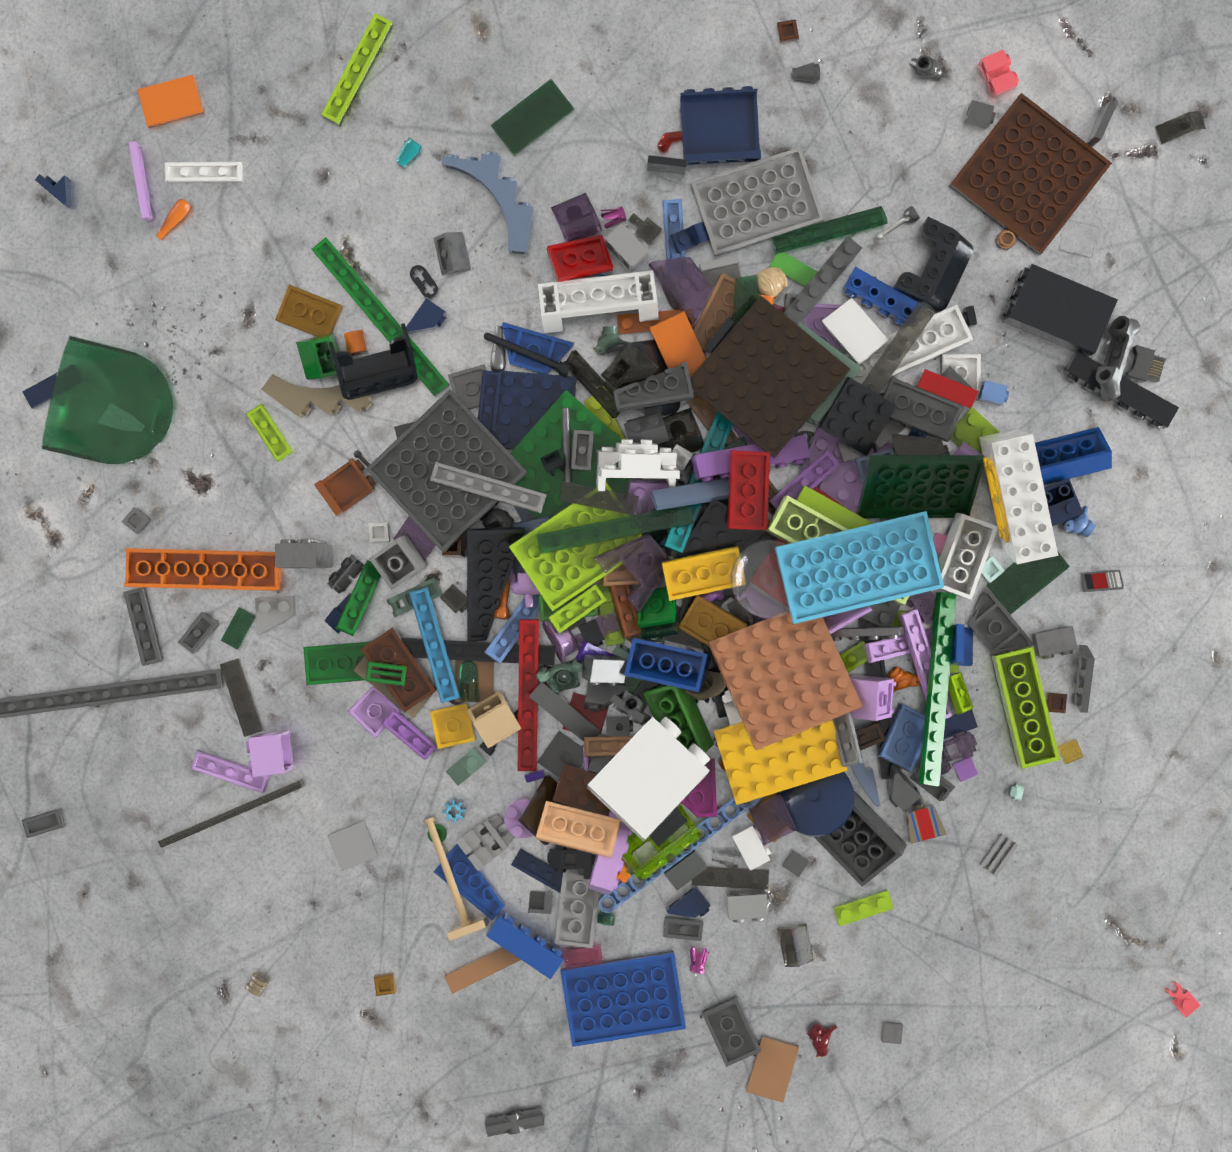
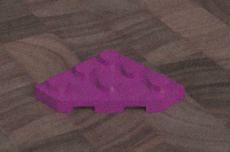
M713 758L704 765L710 770L709 773L681 802L697 818L717 817L715 758Z

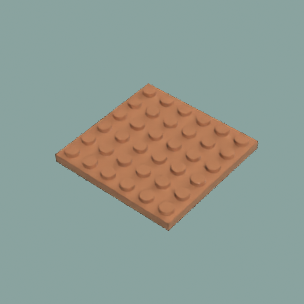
M786 611L708 643L755 751L863 707L823 617L792 624L790 611Z

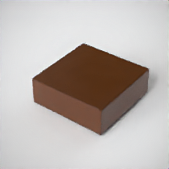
M796 19L777 22L780 43L799 40Z
M1047 692L1046 703L1048 712L1066 713L1067 694Z

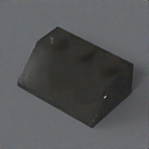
M691 408L663 417L670 441L657 444L658 451H660L661 447L671 448V451H673L676 444L691 453L702 449L704 441Z

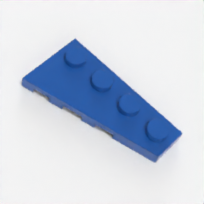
M456 844L446 857L459 893L493 921L505 904L481 871L476 870L468 859L469 855H465L460 846ZM439 864L434 873L447 883L442 866Z

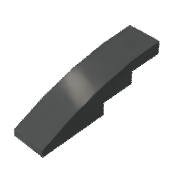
M541 682L529 695L531 699L583 742L584 737H595L600 732V729L561 696L551 690L545 683Z

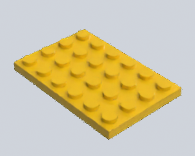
M833 720L757 751L753 748L743 722L713 730L736 805L848 770L847 766H842Z

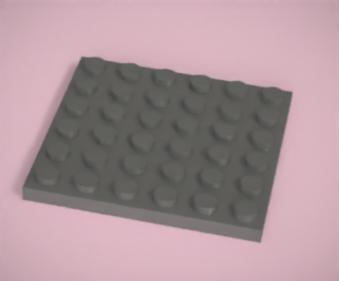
M450 389L366 468L443 553L466 532V529H470L498 501L430 481L435 462L516 485L528 474L522 465Z

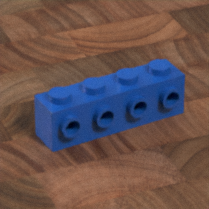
M856 266L842 288L845 291L844 294L853 299L856 297L862 300L861 304L868 308H876L883 317L888 318L890 316L901 327L910 326L922 304Z

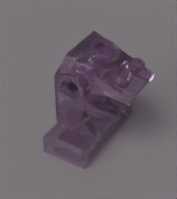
M961 730L952 734V739L943 741L941 775L948 773L952 768L949 763L950 761L961 757L965 760L974 756L973 752L977 751L975 748L977 742L971 732L968 733ZM956 743L959 752L949 755L946 746Z

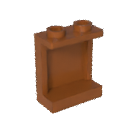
M349 459V462L325 479L319 480L314 484L336 516H340L376 490L374 488L376 483L370 475L366 477L362 471L365 468L359 460Z

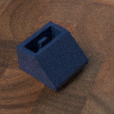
M1069 478L1044 488L1052 526L1084 514Z

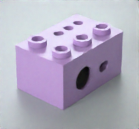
M289 730L259 733L248 738L246 750L247 753H250L251 761H248L249 772H252L253 777L282 774L293 768Z

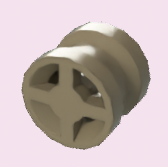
M253 973L250 982L246 983L245 989L253 995L261 997L263 988L267 987L269 981L263 976Z

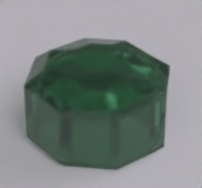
M600 912L598 913L597 922L602 925L613 926L616 916L612 913Z

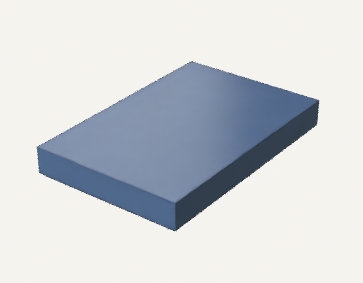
M900 703L877 756L908 772H912L922 750L925 715Z

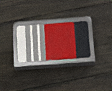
M1120 570L1081 573L1083 592L1124 589Z

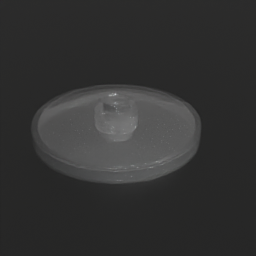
M774 540L756 542L744 549L734 562L731 571V588L734 597L740 606L752 615L761 618H779L790 613L774 548L787 545L786 543Z

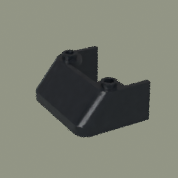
M405 323L401 324L403 336L396 337L390 342V350L352 359V355L349 352L341 351L336 353L333 342H328L344 399L352 400L407 386L417 380L413 348Z
M655 339L637 341L607 350L608 357L627 352L633 361L646 359L650 376L658 375L668 369ZM680 402L644 407L645 416L627 420L626 423L661 412L662 417L675 414L680 408Z

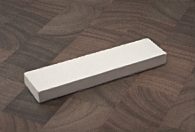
M164 162L166 183L242 182V162Z

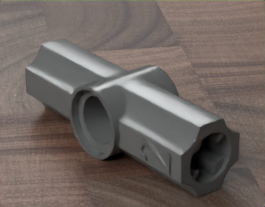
M541 1108L523 1112L521 1110H514L505 1113L503 1116L485 1119L488 1137L505 1133L510 1135L518 1134L525 1131V1129L544 1125Z

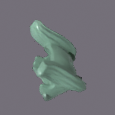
M574 658L570 662L557 664L552 667L542 665L538 670L536 679L540 682L548 680L550 689L555 693L579 687L578 673L583 672L582 661Z

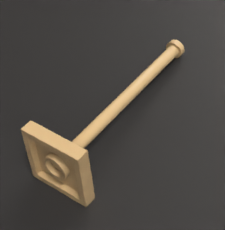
M431 817L423 820V822L427 825L461 919L460 926L450 929L447 933L448 939L451 941L486 928L489 922L487 916L474 921L468 918L433 822L435 819Z

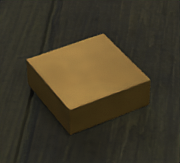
M393 973L374 976L376 996L396 993Z

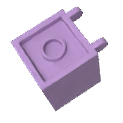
M848 674L863 706L851 712L852 718L878 721L892 717V713L895 710L892 708L893 686H896L894 679Z

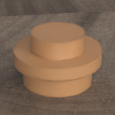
M1003 230L997 236V244L1003 249H1010L1016 243V235L1009 230Z

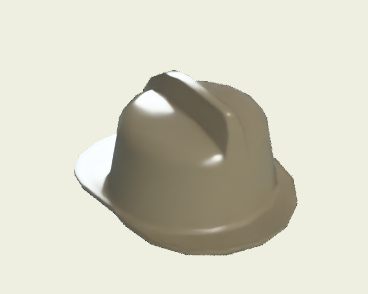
M708 671L700 692L685 689L684 691L697 700H706L722 693L726 688V683L721 673Z

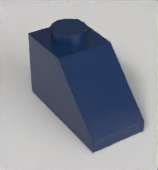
M426 298L406 326L408 334L435 330L438 326L442 327L447 319L445 317L447 313Z
M695 885L666 907V911L672 915L696 918L698 915L702 917L709 912L711 905L701 890Z

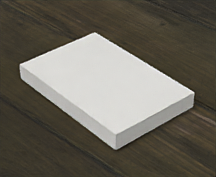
M853 298L822 320L825 328L857 365H860L889 341Z

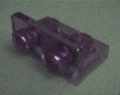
M931 591L909 596L906 604L910 608L918 609L922 623L929 625L934 620L936 598Z

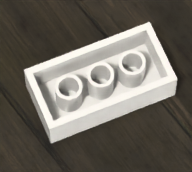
M956 513L938 561L944 583V588L940 589L972 600L996 535L997 526L965 514Z

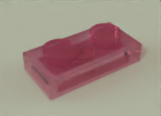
M601 944L593 945V948L577 947L564 949L565 970L603 964Z

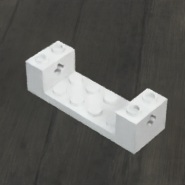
M653 270L538 284L544 333L563 331L562 318L638 309L640 322L659 320Z

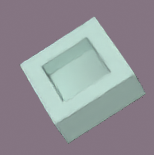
M991 556L986 560L981 574L988 583H991L1005 570Z

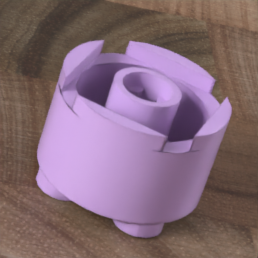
M521 797L514 800L505 812V825L508 831L515 837L528 838L533 836L519 822L531 798Z

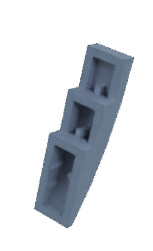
M864 763L851 765V769L864 792L876 807H880L873 769L871 767L865 768Z

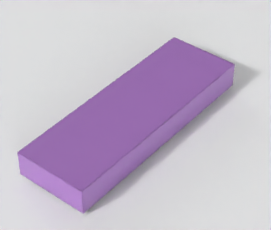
M395 709L381 722L385 728L424 760L437 747L436 743Z

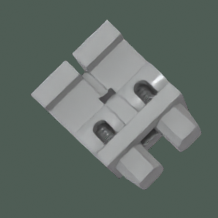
M496 815L491 819L488 817L456 840L465 855L472 852L468 859L477 871L507 849L509 843L515 838L508 830L503 834L498 831L497 828L505 823L500 815Z

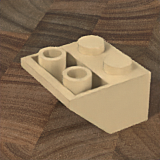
M501 691L496 692L467 710L474 726L488 748L521 729L510 704Z

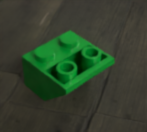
M334 333L296 342L306 379L325 378L336 375L328 343L333 342L335 352H339Z

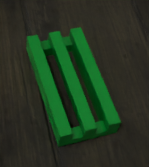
M368 661L366 681L405 686L407 666ZM372 666L381 668L402 670V673L375 670L371 668ZM372 673L401 677V681L370 676Z

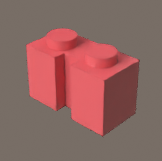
M1004 49L980 60L979 65L993 98L1010 92L1018 86V76L1015 71L1010 70L1011 59L1008 54H1005Z

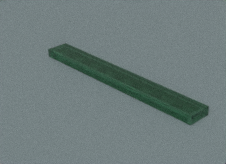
M690 505L537 534L536 536L541 555L690 525L694 522Z

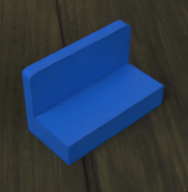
M955 624L953 626L950 665H973V631L971 628H965L964 624Z

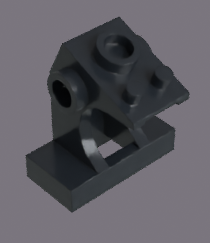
M555 844V848L549 849L547 855L549 868L555 869V872L559 873L566 872V869H584V879H590L592 853ZM565 854H576V864H565Z

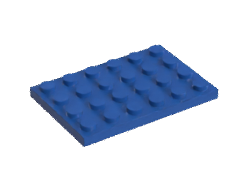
M674 952L560 970L572 1047L686 1029Z

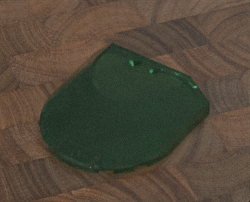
M69 335L62 352L44 424L41 448L105 464H123L142 458L163 440L170 427L173 415V398L167 380L151 361L136 352Z

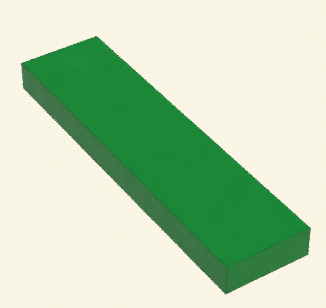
M366 561L335 628L351 636H354L381 577L371 561Z

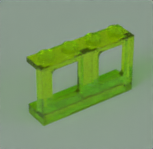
M681 804L676 808L687 819L685 825L689 830L670 843L667 839L658 847L650 837L643 842L634 832H632L631 836L628 835L626 842L629 843L627 853H623V857L633 870V874L640 881L650 877L652 872L666 865L669 859L679 855L685 847L695 843L702 835ZM650 841L658 853L639 866L633 857V852Z

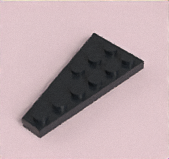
M525 527L466 529L467 641H487L494 621L495 610H497L500 604V598L507 584L515 558L508 546L522 538Z

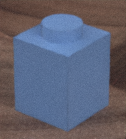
M985 380L981 384L977 401L1001 406L1008 400V386Z

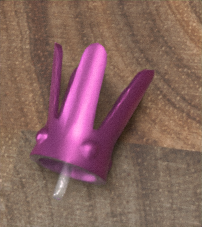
M622 206L616 209L600 210L610 211L602 213V218L605 220L613 219L604 225L606 229L618 222L626 221L625 214L630 213V211L624 212Z
M695 947L692 950L690 949V971L696 973V977L698 973H705V963L710 953L708 952L706 955V948L702 950V953L699 952L698 954H696Z

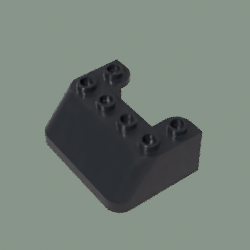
M928 216L922 224V231L924 236L936 242V245L921 277L911 272H904L899 276L892 288L932 311L941 312L948 306L973 254V246L957 230Z

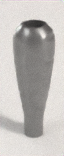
M495 326V336L502 339L503 326ZM493 343L490 360L491 370L494 372L504 371L506 365L505 348Z

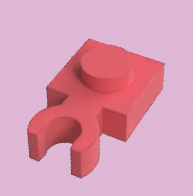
M1174 982V985L1177 987L1176 991L1171 992L1167 988L1166 992L1176 998L1172 1003L1187 1018L1201 1005L1188 990L1182 993L1181 985Z

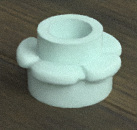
M1019 783L1011 786L1010 797H1013L1014 802L1022 800L1024 786L1019 785Z

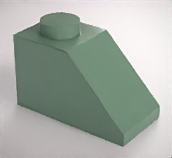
M474 747L452 765L446 773L459 786L482 767L487 760Z

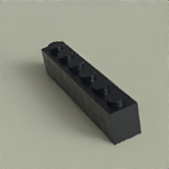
M1079 351L1075 352L1063 374L1067 375L1066 378L1074 383L1078 381L1083 384V388L1087 391H1095L1101 394L1100 384L1096 380V373L1098 367L1103 365ZM1124 376L1121 377L1120 381L1121 395L1119 397L1105 399L1100 395L1105 401L1110 402L1112 400L1117 403L1116 406L1124 411L1130 410L1134 413V417L1140 420H1148L1151 422L1150 425L1158 430L1168 428L1179 409L1178 406Z

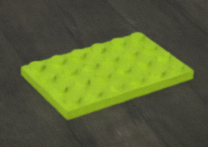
M605 482V491H598L597 487L508 547L551 611H554L647 548L648 544L607 482Z

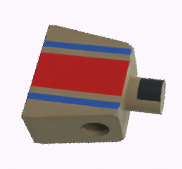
M923 796L913 804V809L906 810L908 841L911 844L947 835L934 805H925Z

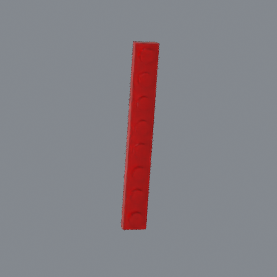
M519 619L518 723L521 729L518 730L517 771H537L538 704L529 695L538 686L536 675L538 673L539 619Z

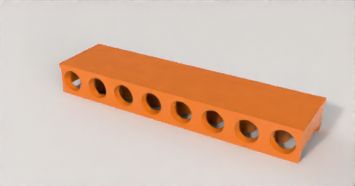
M125 548L126 578L124 587L280 591L281 568H275V552Z

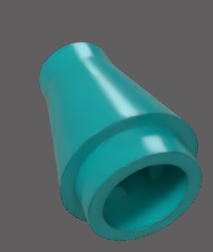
M409 137L407 141L404 140L395 161L405 167L420 152L419 149L422 146Z

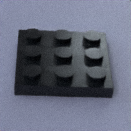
M847 377L818 428L867 456L896 405L854 379Z

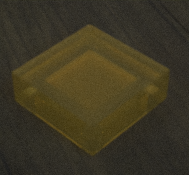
M1077 739L1058 746L1065 764L1084 757Z

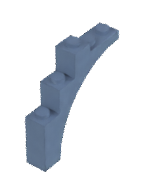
M487 151L486 154L482 153L481 161H478L476 157L461 159L458 155L448 154L447 157L442 156L441 164L443 168L459 171L472 177L494 196L506 219L509 253L528 255L534 209L533 206H530V203L519 202L518 205L515 204L518 184L517 181H514V178L503 177L499 179L502 162L501 156L491 151Z

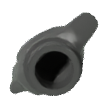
M922 55L918 59L912 58L910 60V64L916 67L918 73L924 77L940 78L944 76L936 60L930 56Z

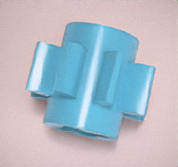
M452 799V804L445 803L447 810H443L442 813L447 814L446 821L453 819V822L456 823L458 817L462 820L464 819L461 813L467 809H462V801L458 804L455 803V799ZM453 806H455L456 810H459L456 816L453 815V812L449 811Z

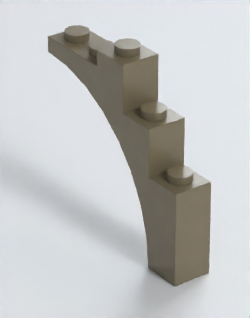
M273 374L261 389L300 418L303 415L307 416L312 409L310 406L312 403L330 416L333 413L337 414L342 407L340 404L342 401L360 414L363 411L366 412L372 404L370 396L352 400L344 399L339 385L328 388L301 387L288 383Z

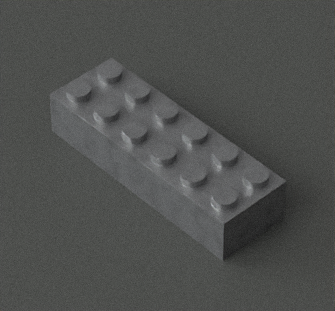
M281 539L280 543L275 544V568H332V545L327 544V541L316 539Z

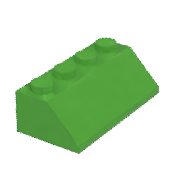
M659 684L643 693L653 717L658 722L667 717L681 730L682 733L676 739L686 749L694 743L706 753L714 745L695 699L686 693L684 689Z

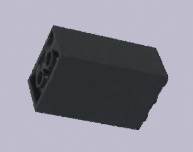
M1031 264L1027 268L1024 267L1018 274L1016 280L1019 282L1018 285L1012 289L1009 296L1012 300L1003 310L1002 316L1004 319L1002 322L1072 352L1079 351L1088 357L1095 354L1118 299L1037 265Z

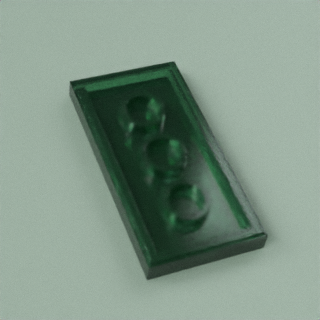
M550 79L491 124V127L515 157L575 109L554 81Z
M1059 552L1058 556L1021 564L1013 562L1002 574L991 583H987L986 586L1011 615L1070 566Z

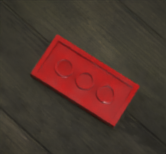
M730 451L727 529L767 530L770 452Z

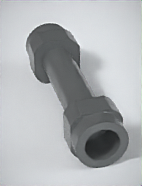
M691 459L680 474V479H676V486L688 485L690 482L689 476L693 470Z

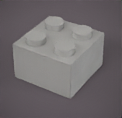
M621 223L605 238V244L626 268L632 272L648 257V245L641 238L638 240L635 237V231L628 224L625 226Z
M406 533L369 558L391 590L428 565Z
M764 888L726 891L729 920H733L734 923L744 922V919L763 921L764 918H768L767 894Z

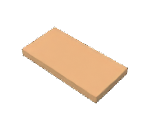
M546 801L536 839L611 858L621 820Z

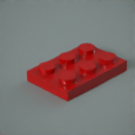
M602 235L547 246V253L557 282L613 271L614 266Z

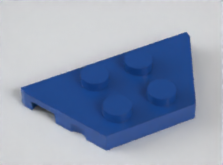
M505 322L502 324L505 340L557 362L574 346L573 342ZM507 349L510 365L540 374H548L553 369Z

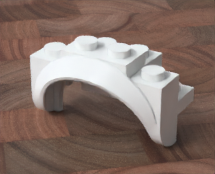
M621 439V443L616 442L615 448L602 447V450H596L597 490L605 491L606 478H666L668 488L676 487V479H680V470L676 469L677 453L667 447H661L660 451H658V445L652 443V440L641 439V443H633L632 439Z

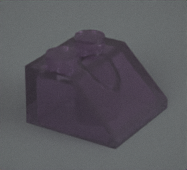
M586 193L551 207L565 242L583 239L602 231L597 214Z

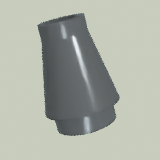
M813 62L792 68L793 80L816 82V80L820 79V65Z

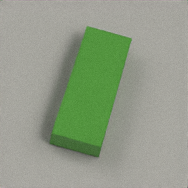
M778 250L769 266L780 268L787 278L803 287L818 272L781 250Z

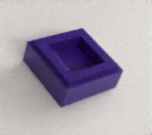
M544 769L525 774L524 777L526 782L529 783L544 778L545 772Z

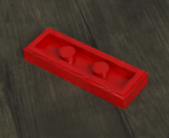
M924 369L917 386L970 409L979 392L976 389L927 369Z

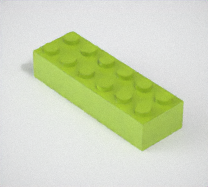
M1024 647L991 655L1018 767L1025 769L1060 760L1033 647Z

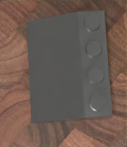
M854 791V807L846 823L829 835L814 838L863 887L902 856L907 844Z

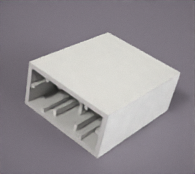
M652 717L587 786V789L643 842L710 771L704 766L710 760L707 754L694 743L686 749L676 739L682 733L681 730L667 717H664L660 722Z

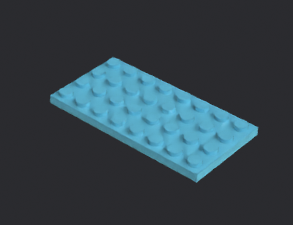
M927 511L774 547L792 624L944 588Z

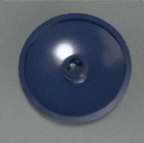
M845 772L777 792V805L783 820L796 832L810 837L826 836L840 829L849 819L854 807V789Z

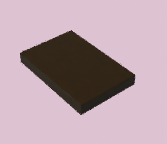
M550 775L544 777L519 819V822L535 837L546 801L560 804L552 801L557 782ZM539 840V841L542 842L544 845H548V844H549V842H545V841Z

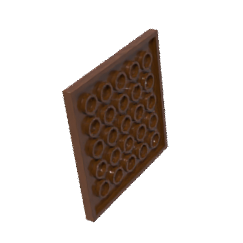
M1020 93L951 182L950 186L1041 255L1112 162L1032 100Z

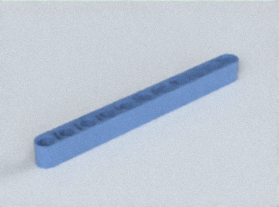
M732 796L717 808V818L720 819L718 826L713 827L709 824L710 819L713 817H704L631 872V877L624 884L619 881L616 891L613 890L610 895L603 893L599 898L600 909L605 913L615 910L763 797L751 800L746 804L736 805L734 796ZM727 806H734V814L727 815L725 808ZM697 829H703L705 831V834L702 838H696L694 836V832ZM683 840L689 842V847L685 850L679 848V843ZM672 852L674 854L673 860L666 861L663 858L664 854ZM650 864H657L659 866L658 871L655 873L648 870ZM640 875L644 880L641 884H635L633 877ZM620 887H626L628 893L621 896L617 890ZM605 898L613 901L610 907H605L602 904Z

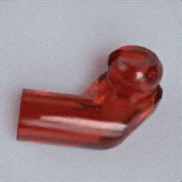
M682 132L664 133L658 141V149L661 152L668 151L673 141L682 140Z

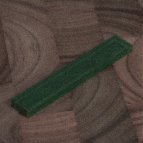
M882 206L796 229L771 237L776 254L885 225L888 222Z

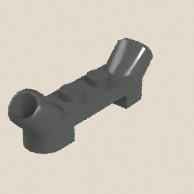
M1119 316L1112 322L1109 331L1112 338L1103 366H1099L1096 373V380L1101 388V396L1105 399H1114L1121 395L1120 381L1133 338L1141 329L1136 319Z

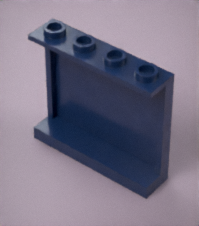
M744 86L739 90H734L733 87H725L720 91H715L714 88H706L702 92L687 89L684 90V93H680L683 159L687 160L686 166L743 163L761 160L757 89H753L752 86Z

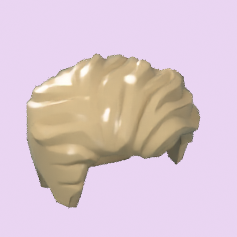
M768 267L761 270L755 275L753 280V289L756 290V293L769 295L774 298L788 286L786 275L777 267Z

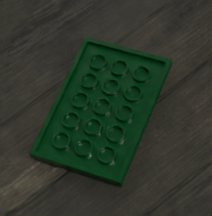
M870 455L856 514L864 519L899 518L927 511L928 518H954L956 513L970 516L984 469L983 457L985 456Z

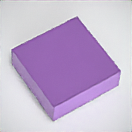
M970 756L952 764L960 782L978 775Z

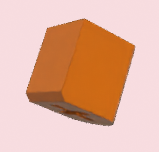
M363 330L344 333L347 352L351 355L368 352L365 332Z

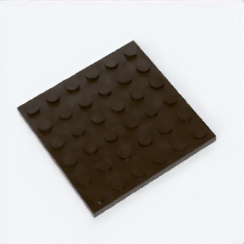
M760 296L691 376L690 380L692 389L698 396L765 452H770V456L775 459L847 375L850 368L763 296Z

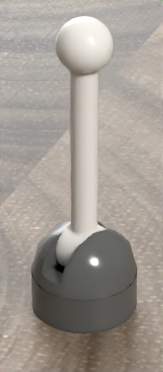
M910 206L907 208L901 220L883 232H878L876 234L877 239H883L885 234L905 221L913 223L920 219L914 207Z

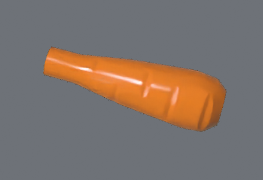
M177 200L171 208L163 225L155 235L160 240L190 211V204L186 200Z

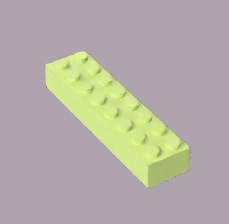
M784 496L766 531L791 544L849 529L797 500ZM909 596L891 601L898 605H905Z

